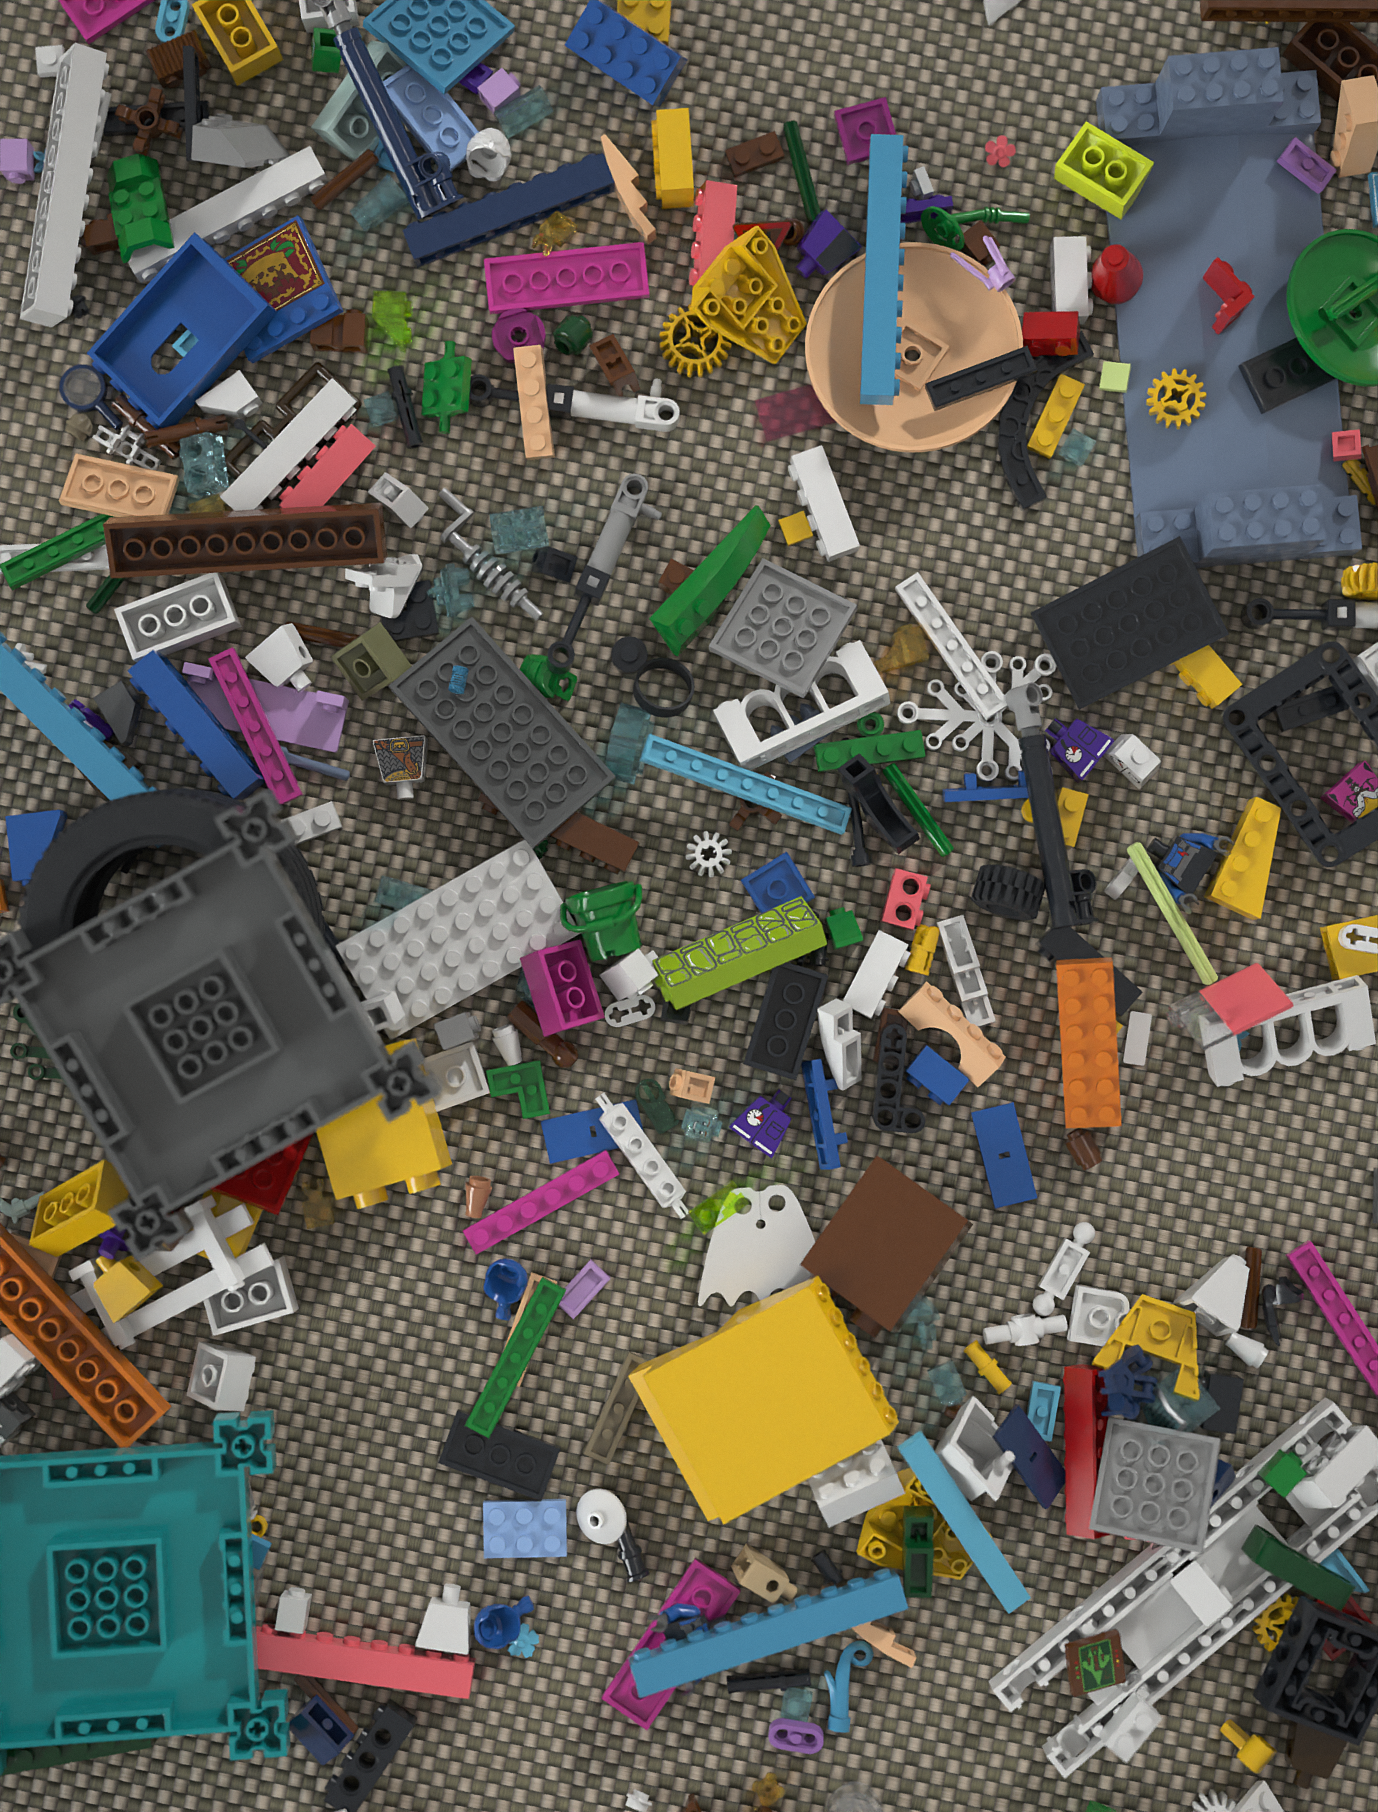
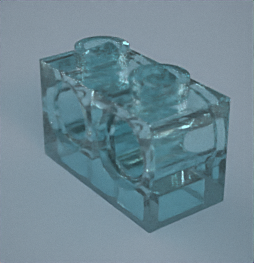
M205 432L180 439V458L184 466V484L187 492L198 496H206L227 490L229 482L222 437Z
M543 506L489 514L496 555L549 546Z

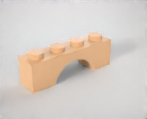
M541 345L515 347L513 350L526 459L555 458L546 394L543 348Z
M927 981L898 1011L917 1030L933 1027L951 1034L961 1050V1061L958 1069L977 1087L986 1081L1006 1058L998 1045L991 1043L983 1036L978 1026L971 1024L957 1006L951 1005L943 997L941 991L937 987L931 986Z

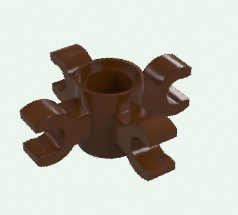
M151 87L148 104L139 107L136 111L118 104L115 116L119 117L118 120L123 123L137 125L139 128L132 147L136 150V154L148 156L151 139L158 138L162 133L175 139H181L183 128H180V123L164 120L159 116L166 100V95L162 94L163 91L161 89ZM155 118L152 125L144 126L147 119Z
M766 771V773L764 774V776L772 778L774 780L776 778L768 771ZM737 797L740 800L741 808L731 820L729 826L738 832L748 816L757 813L776 825L782 814L761 805L756 808H749L746 806L744 799Z

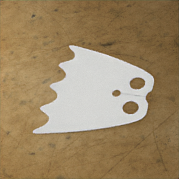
M768 1186L765 1190L760 1191V1195L759 1191L756 1192L749 1187L737 1188L729 1193L722 1205L710 1240L700 1285L699 1306H702L706 1299L716 1292L723 1295L729 1306H733L738 1297L745 1291L754 1292L759 1300L769 1297L771 1292L777 1288L788 1289L809 1279L812 1273L803 1268L800 1263L814 1245L815 1240L797 1198L787 1186ZM776 1194L783 1196L786 1202L785 1207L778 1212L772 1211L768 1205L770 1197ZM742 1197L748 1198L752 1204L751 1210L744 1215L737 1213L734 1207L735 1202ZM760 1215L761 1220H764L766 1223L763 1229L756 1227V1222L760 1220Z

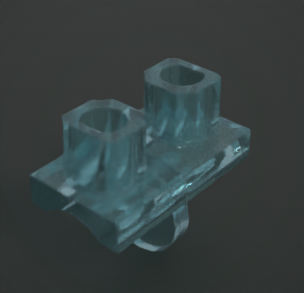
M454 563L446 564V568L440 570L441 578L433 579L434 588L427 590L428 597H436L437 606L446 605L448 618L456 617L460 612L471 610L474 607L472 594H459L458 589L460 585L469 584L468 568H455Z

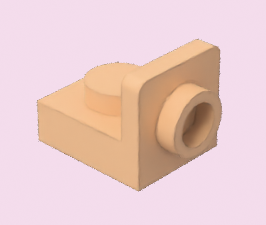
M676 1068L669 1081V1094L709 1104L715 1077Z

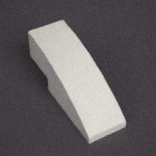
M836 998L819 1007L817 1011L825 1056L838 1088L843 1091L862 1080L861 1033L853 1030L852 1005Z

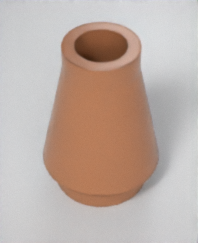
M482 1176L469 1177V1181L466 1182V1216L481 1218L493 1188L490 1186L491 1180Z

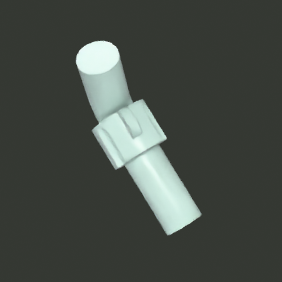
M42 1191L27 1200L14 1198L11 1201V1205L0 1198V1211L6 1216L11 1217L13 1223L16 1224L19 1218L29 1214L31 1209L37 1207L39 1197L46 1192Z

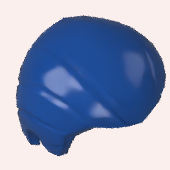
M508 1258L498 1259L489 1266L486 1271L483 1287L485 1294L498 1302L496 1318L507 1321L510 1320L512 1315L511 1303L517 1302L522 1297L528 1283L526 1270L517 1261Z
M525 1596L513 1607L504 1604H492L481 1609L474 1622V1633L477 1641L483 1647L489 1649H501L506 1647L507 1644L516 1641L521 1630L520 1617L534 1610L531 1598Z

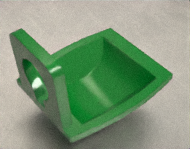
M528 654L521 664V672L545 698H554V695L565 701H569L577 682V676L571 672L561 675L554 674L546 665L547 656ZM567 678L569 682L568 688L565 692H562V687L559 685L560 680Z

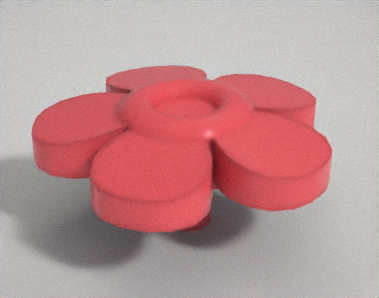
M998 136L996 143L994 141L986 143L985 150L990 153L986 157L989 165L993 166L997 161L1000 167H1006L1010 164L1009 157L1015 154L1016 148L1013 144L1007 145L1008 139L1006 136Z

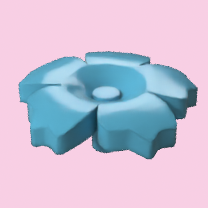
M522 1623L520 1635L516 1641L509 1643L511 1645L508 1648V1652H510L511 1656H519L521 1651L525 1658L532 1656L535 1650L533 1644L539 1643V1635L534 1630L529 1632V1624Z

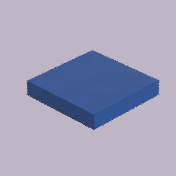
M787 852L740 880L760 913L800 896L803 897L806 903L815 898Z

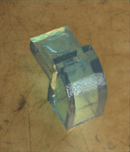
M382 875L380 876L374 902L395 909H402L433 890Z
M924 1295L904 1322V1324L917 1322L919 1344L922 1350L933 1349L932 1341H937L935 1324H930V1321L941 1320L935 1305Z

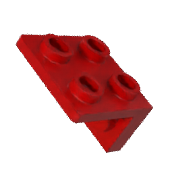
M1217 257L1209 266L1203 279L1225 302L1214 315L1217 320L1211 327L1219 335L1243 314L1255 296L1252 294L1251 287L1235 276L1231 265Z

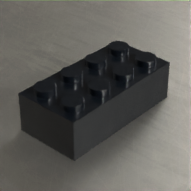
M788 962L772 968L743 1061L744 1065L792 1080L797 1079L829 975Z

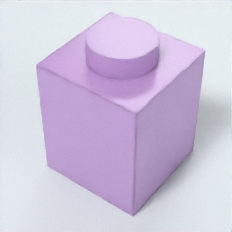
M503 68L499 69L477 88L479 98L496 118L521 99L520 82L512 73L508 75Z
M0 139V171L12 183L21 184L25 183L26 180H34L35 157L33 152H35V149L28 139Z

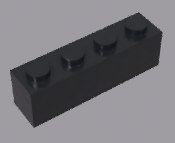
M1051 926L1036 943L1040 948L1038 953L1049 962L1052 959L1056 962V960L1105 958L1071 927L1053 929ZM1113 966L1116 1017H1121L1143 992Z

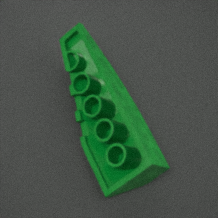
M755 505L649 618L675 656L678 657L712 621L727 595L747 569L761 546L771 524L759 506Z

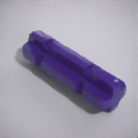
M74 699L68 705L71 709L73 707L77 708L86 717L84 722L91 729L93 727L97 728L105 736L106 741L113 738L115 733L111 726L107 723L105 724V721L89 708H85V705L80 701Z

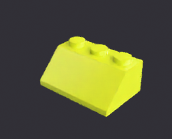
M1086 121L1056 163L1054 179L1122 220L1136 200L1154 166V162Z

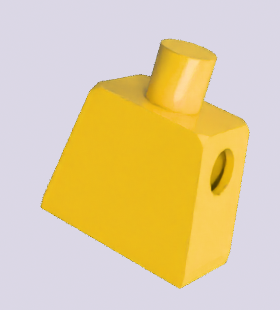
M101 1255L95 1261L104 1274L93 1283V1287L113 1323L130 1315L163 1287L162 1283L139 1261H136L133 1256L126 1257L117 1262L115 1258L108 1259Z

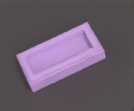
M590 1259L565 1287L567 1290L558 1306L574 1319L611 1277Z

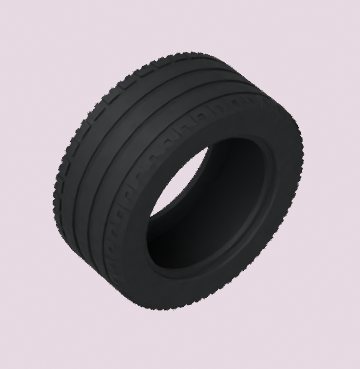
M174 788L134 793L116 798L99 805L97 808L91 809L77 818L75 822L70 823L58 834V838L52 840L47 849L44 850L42 853L44 857L37 861L34 870L29 876L32 878L31 881L26 883L25 892L21 899L24 903L19 908L20 915L17 923L32 949L25 952L26 955L33 954L97 918L100 903L109 881L116 871L139 851L151 845L165 844L189 848L208 856L236 840L234 836L225 839L214 818L237 806H242L245 812L249 809L246 803L212 791ZM294 842L275 852L323 937V934H325V917L322 915L323 903L321 894L316 888L318 884L312 869L309 870L307 866V860L301 850L295 847Z

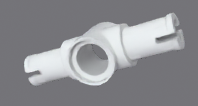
M1033 1313L1012 1316L1011 1321H1007L1006 1325L983 1328V1337L985 1344L1010 1341V1343H1015L1016 1346H1025L1038 1343L1039 1338H1044L1045 1334L1067 1331L1068 1326L1065 1315L1040 1318V1316L1035 1317Z

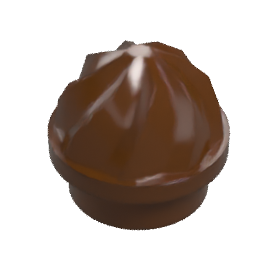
M787 218L785 220H790L792 226L783 243L788 246H794L802 240L804 227L798 219Z

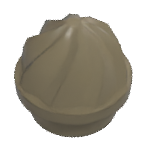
M74 414L66 421L68 425L64 431L82 442L85 441L87 436H91L92 423L87 415Z

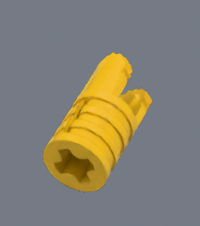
M920 924L917 927L905 970L929 976V969L931 968V962L933 961V955L935 954L940 934L939 928L935 926L928 927L924 924Z

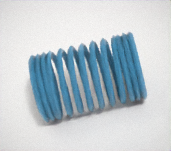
M453 666L448 690L453 693L463 694L469 669L462 666Z

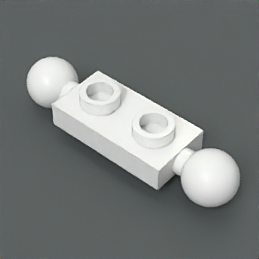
M1081 1222L1074 1227L1073 1236L1075 1239L1073 1242L1066 1238L1062 1241L1038 1284L1039 1287L1045 1289L1044 1294L1037 1295L1033 1300V1309L1037 1314L1041 1316L1051 1314L1055 1308L1054 1297L1057 1296L1064 1300L1090 1254L1089 1251L1082 1248L1084 1244L1090 1243L1095 1237V1229L1090 1223Z

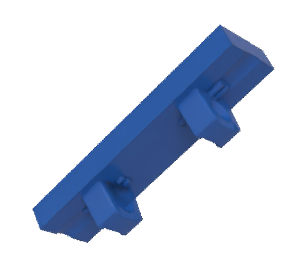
M1024 770L1018 771V785L977 787L976 774L964 773V788L942 789V799L944 802L1029 798Z
M821 1059L803 1061L801 1068L820 1170L840 1168L837 1145L848 1143L846 1132H834L827 1091L838 1089L835 1079L825 1080Z

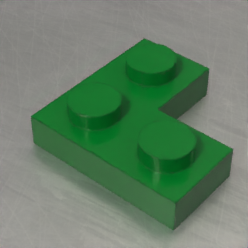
M541 1060L486 1070L491 1097L518 1092L523 1119L551 1114Z

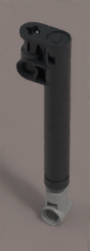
M1030 682L1010 689L1006 694V703L1009 709L1015 713L1017 730L1022 732V738L1018 740L1022 751V765L1053 929L1097 923L1099 918L1094 917L1091 903L1093 900L1092 892H1094L1097 885L1095 875L1088 869L1070 870L1049 752L1046 748V736L1040 734L1039 730L1042 722L1038 705L1042 703L1043 694L1039 685Z

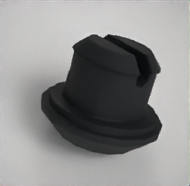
M77 295L70 299L73 300L72 313L75 318L80 319L83 315L86 316L89 313V308L85 304V296Z

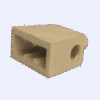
M747 1543L731 1565L741 1585L772 1603H775L779 1597L790 1602L797 1592V1587L789 1583V1578L781 1566Z

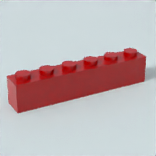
M1077 1364L1064 1367L1063 1375L1065 1397L1063 1409L1065 1412L1064 1466L1066 1485L1064 1492L1066 1496V1534L1097 1539L1110 1535L1109 1533L1089 1529L1108 1423V1416H1102L1101 1411L1108 1406V1394H1101V1388H1105L1104 1377H1099L1098 1371H1104L1105 1369L1094 1365Z

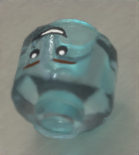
M695 1104L691 1109H686L681 1129L684 1130L687 1138L709 1143L713 1136H719L723 1121L718 1120L719 1114L717 1110Z

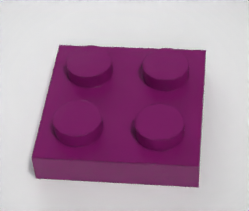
M886 97L834 111V118L847 165L869 160L871 134L896 135Z

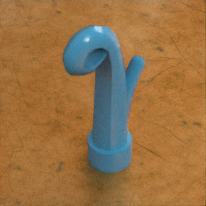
M855 1641L844 1649L836 1670L835 1681L830 1671H824L830 1695V1714L827 1729L831 1731L846 1733L850 1730L851 1663L856 1666H866L872 1661L873 1650L867 1642ZM857 1650L865 1651V1656L862 1659H858L854 1656V1653Z

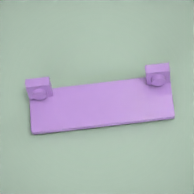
M184 662L182 673L188 676V684L225 729L242 733L214 670L210 667ZM249 679L278 741L334 753L338 752L349 700L345 696L323 691L314 693L303 690L298 692L295 688L286 686L276 687L272 683Z

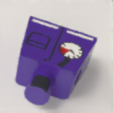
M1055 718L1045 730V732L1057 740L1049 752L1077 783L1087 776L1115 741L1079 719H1075L1067 728Z
M780 1089L777 1090L770 1101H767L762 1096H758L729 1125V1128L772 1158L792 1119L782 1112L792 1098Z

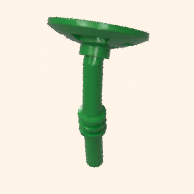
M930 206L921 214L923 229L930 240L936 245L945 246L959 252L964 247L965 239L958 224L980 220L983 223L988 222L989 224H998L999 222L1028 223L1030 219L1028 212L1001 211L999 207L995 209L994 207H984L980 210L950 215L941 208ZM932 212L938 214L936 219H931ZM957 234H958L959 237H960V240H959V243H956V244H955V239H954V238H955V237L957 236Z

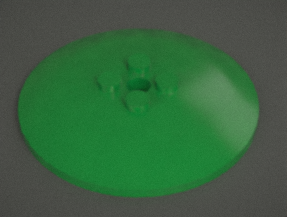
M1341 229L1321 235L1307 245L1296 258L1287 282L1288 314L1297 339L1306 353L1319 367L1346 383L1363 387L1378 386V292L1354 308L1356 318H1353L1348 312L1333 322L1326 315V310L1378 274V236L1362 230Z

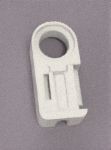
M1131 857L1104 890L1114 900L1123 893L1139 872Z

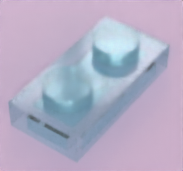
M538 85L496 110L494 114L504 135L509 139L554 111L543 88Z

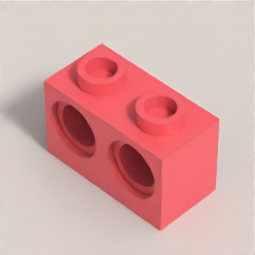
M896 868L892 875L880 922L910 931L914 930L915 925L920 926L923 916V910H919L922 899L927 900L931 884L926 883L928 877ZM912 880L916 883L917 891L915 894L909 895L904 892V881ZM899 906H905L909 909L910 917L907 921H901L896 917V909Z

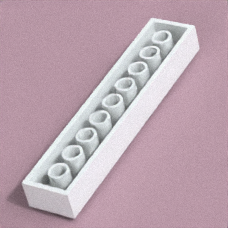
M74 43L59 59L20 315L22 320L51 328L67 318V316H70L73 308V300H70V294L77 282V274L74 273L75 263L79 262L81 248L78 247L79 237H82L85 229V221H82V215L89 203V195L86 194L87 184L91 183L93 176L90 162L97 150V142H94V136L100 127L101 116H98L99 106L103 104L105 97L102 83L109 71V64L106 63L107 53L78 43Z

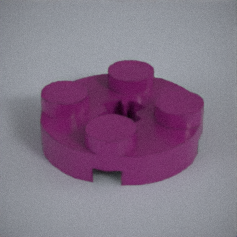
M516 308L507 310L500 315L495 326H493L492 341L496 352L507 363H515L513 348L541 345L544 351L546 332L541 319L537 315L527 312L526 309ZM516 330H521V333L525 332L527 334L522 342L512 340L511 337L515 336Z

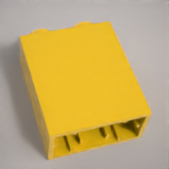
M416 1038L386 1045L385 1047L391 1055L395 1050L413 1040L417 1044ZM424 1064L419 1066L423 1074L426 1073ZM382 1094L316 1130L336 1200L353 1195L356 1208L360 1209L389 1200L385 1186L405 1180L409 1194L441 1185L437 1170L452 1165L439 1116L435 1109L434 1099L418 1106L415 1099L411 1100L412 1107L409 1112L388 1123L377 1104L382 1097Z

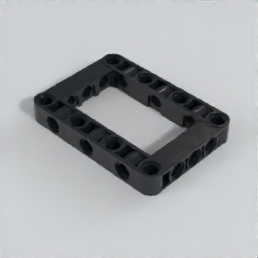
M1328 641L1228 706L1223 714V722L1321 866L1332 868L1378 840V807L1338 833L1334 834L1331 832L1302 786L1300 787L1289 771V767L1258 725V721L1327 677L1378 750V696L1345 648L1338 642ZM1327 650H1335L1339 655V659L1335 663H1328L1324 660L1323 653ZM1360 694L1368 696L1370 705L1364 709L1358 708L1354 702L1355 697ZM1232 712H1242L1245 716L1244 722L1240 725H1233L1229 721V716ZM1271 756L1275 759L1276 765L1272 770L1261 768L1259 762L1263 757ZM1295 801L1304 802L1307 807L1306 813L1301 816L1294 815L1291 812V804ZM1327 846L1334 847L1338 852L1337 859L1332 862H1328L1322 857V850Z

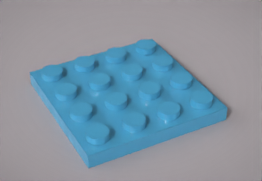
M386 0L363 20V27L380 42L387 43L392 52L442 94L447 93L510 37L515 30V25L485 0Z

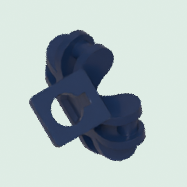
M1139 1345L1131 1346L1111 1366L1104 1371H1098L1099 1377H1104L1105 1388H1101V1394H1109L1108 1406L1101 1411L1102 1416L1123 1415L1128 1419H1134L1140 1411L1138 1403L1155 1402L1156 1396L1153 1394V1389L1157 1386L1158 1380L1151 1376L1141 1375L1152 1367L1153 1361L1148 1356L1143 1355V1349ZM1134 1383L1142 1386V1392L1133 1390Z

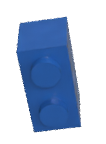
M927 1045L921 1048L904 1070L909 1074L906 1079L918 1089L922 1085L929 1090L930 1093L927 1096L939 1106L943 1102L946 1105H950L970 1080Z

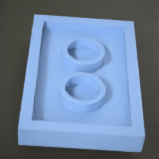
M537 1499L484 1500V1558L567 1557L566 1499H542V1501Z

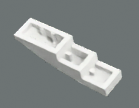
M960 915L937 922L947 962L965 1018L979 1028L994 1024L996 1020L987 996L988 992L980 971V963L964 916Z

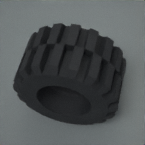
M996 864L982 865L977 875L971 900L980 908L1003 917L1017 920H1033L1038 916L1045 892V883L1036 876L1016 868Z

